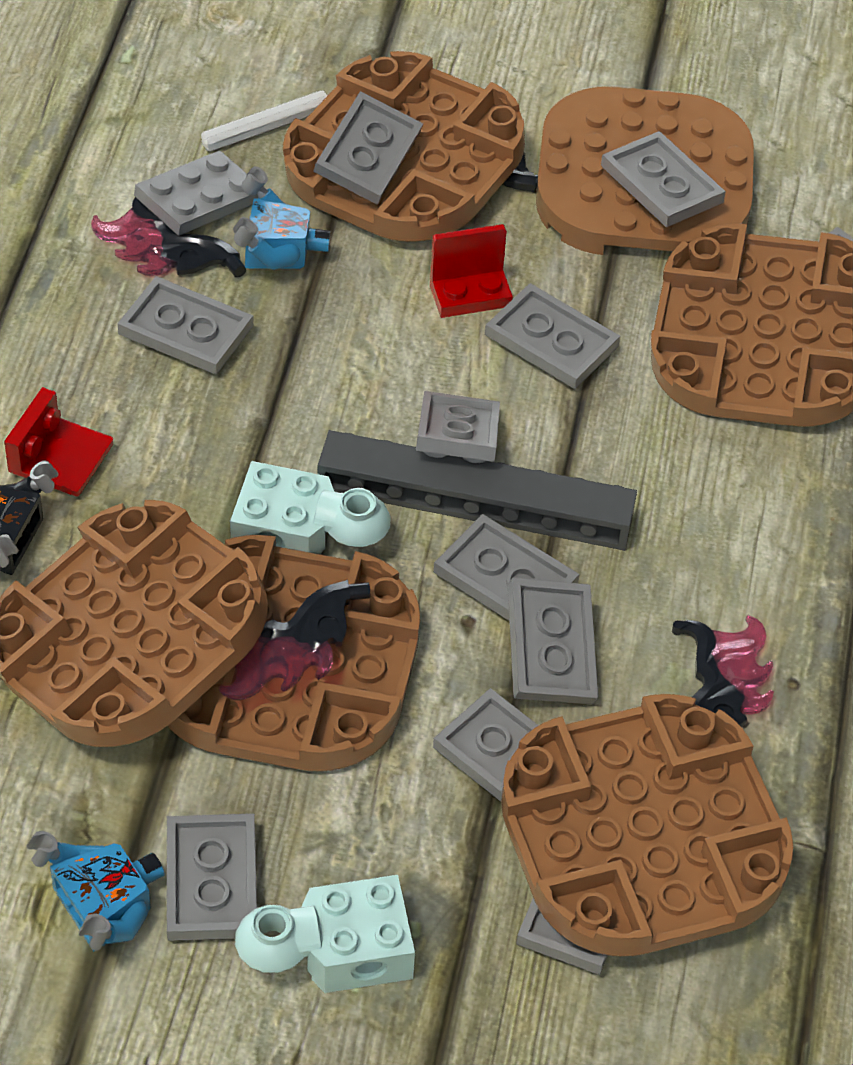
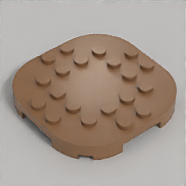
M391 51V58L380 57L372 61L371 55L363 57L349 64L336 75L337 86L304 121L295 118L289 126L284 137L283 153L286 175L291 188L309 205L373 234L391 240L408 242L432 240L435 234L453 232L460 229L481 210L512 174L522 159L525 148L524 119L519 111L518 102L508 91L493 82H490L483 89L433 68L432 57L406 51ZM360 91L423 123L420 134L378 205L313 172L317 160Z
M608 86L593 87L574 92L558 101L550 109L544 121L536 192L537 212L547 229L553 227L562 234V242L584 252L603 255L604 245L673 251L684 240L689 243L701 237V230L723 224L739 223L748 225L753 198L754 144L751 132L745 122L734 111L717 101L703 96L670 91ZM660 131L726 191L724 203L669 227H665L601 166L602 155Z
M735 223L701 230V237L689 243L685 240L673 250L664 267L662 290L654 330L651 333V365L655 378L661 388L674 401L687 409L714 417L807 427L828 424L853 412V241L821 232L819 241L747 234V224Z
M145 500L144 507L134 506L127 509L122 503L95 514L77 527L83 537L26 587L15 580L0 597V676L15 695L62 734L84 745L95 747L127 745L150 737L167 727L248 654L260 637L266 622L268 612L266 591L253 563L245 552L239 547L233 551L195 524L187 510L175 504L159 500Z
M246 535L225 540L226 546L233 551L239 547L253 563L267 595L268 612L266 622L272 619L281 623L288 622L293 618L306 598L316 590L348 580V584L369 582L371 597L370 599L350 600V604L346 605L344 613L347 633L341 647L330 644L322 652L313 654L291 645L256 644L239 663L169 724L168 727L187 743L205 751L307 771L341 769L357 764L373 755L389 740L398 725L418 648L420 610L413 589L408 590L406 585L399 579V572L395 568L365 553L355 551L353 560L287 549L277 547L276 536Z
M655 694L643 696L641 706L586 720L565 724L562 716L551 719L532 729L519 741L517 750L510 761L508 760L505 768L501 797L503 818L538 909L548 923L563 937L582 948L596 953L611 956H637L743 928L761 918L776 903L785 885L793 855V839L787 817L780 819L751 756L754 746L741 726L722 710L718 709L717 713H714L706 708L695 705L696 698L688 696Z

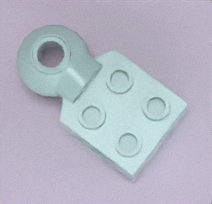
M251 461L230 520L231 538L246 535L276 536L277 547L321 555L322 551L325 550L326 532L342 544L353 547H365L377 543L386 536L390 529L391 516L385 504L364 488H353L345 493H338L334 491L329 476Z
M398 875L309 888L301 908L288 909L281 905H265L256 908L242 919L236 930L235 947L240 958L249 967L264 973H279L293 968L304 957L308 956L307 971L312 975V981L324 993L413 979L415 950ZM269 931H276L281 933L280 935L275 937H268L264 935V933Z

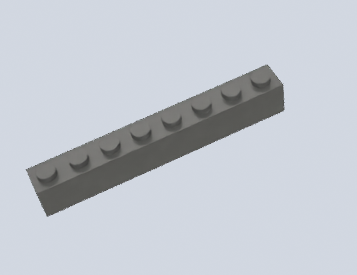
M332 430L328 431L317 465V474L329 476L334 491L338 493H345L353 488H364L386 504L476 521L484 514L503 527L623 551L626 550L637 496V490L624 488L619 485L593 482L578 477L573 478L547 473L542 470L511 466L501 462L485 461L483 463H471L464 460L463 457L450 455L435 458L426 455L422 451H416L414 446Z

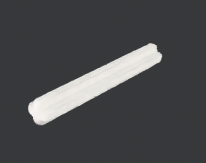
M320 90L206 130L201 134L202 144L207 151L211 152L290 124L295 118L299 120L307 118L327 95L324 91Z

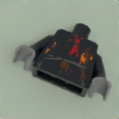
M48 461L37 463L32 468L29 477L17 483L0 485V571L8 575H13L43 521L41 495L39 493L41 491L44 493L52 492L55 483L51 479L59 474Z

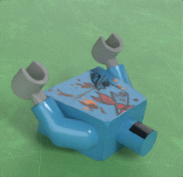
M254 166L246 174V178L242 182V189L248 195L254 196L257 194L258 199H253L250 219L241 217L233 227L235 243L240 247H246L245 268L271 270L301 269L305 267L307 250L328 252L330 230L310 228L311 212L306 208L283 203L271 188H264L263 186L268 181V177L261 168Z
M37 831L26 845L29 850H37L32 857V862L37 867L45 866L48 861L53 864L50 866L53 889L79 928V936H84L93 952L100 950L105 944L133 940L147 918L148 911L151 909L147 884L164 876V870L158 857L152 852L131 862L119 844L114 843L108 846L72 845L57 842L55 837L46 831Z

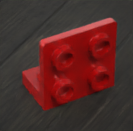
M504 224L440 233L433 236L430 288L440 318L501 309L513 300L503 271L507 234Z
M42 387L4 441L8 472L27 478L37 463L48 461L59 473L57 477L51 479L55 483L54 489L77 497L82 493L112 448L113 437L60 418L61 411L58 409L56 392Z

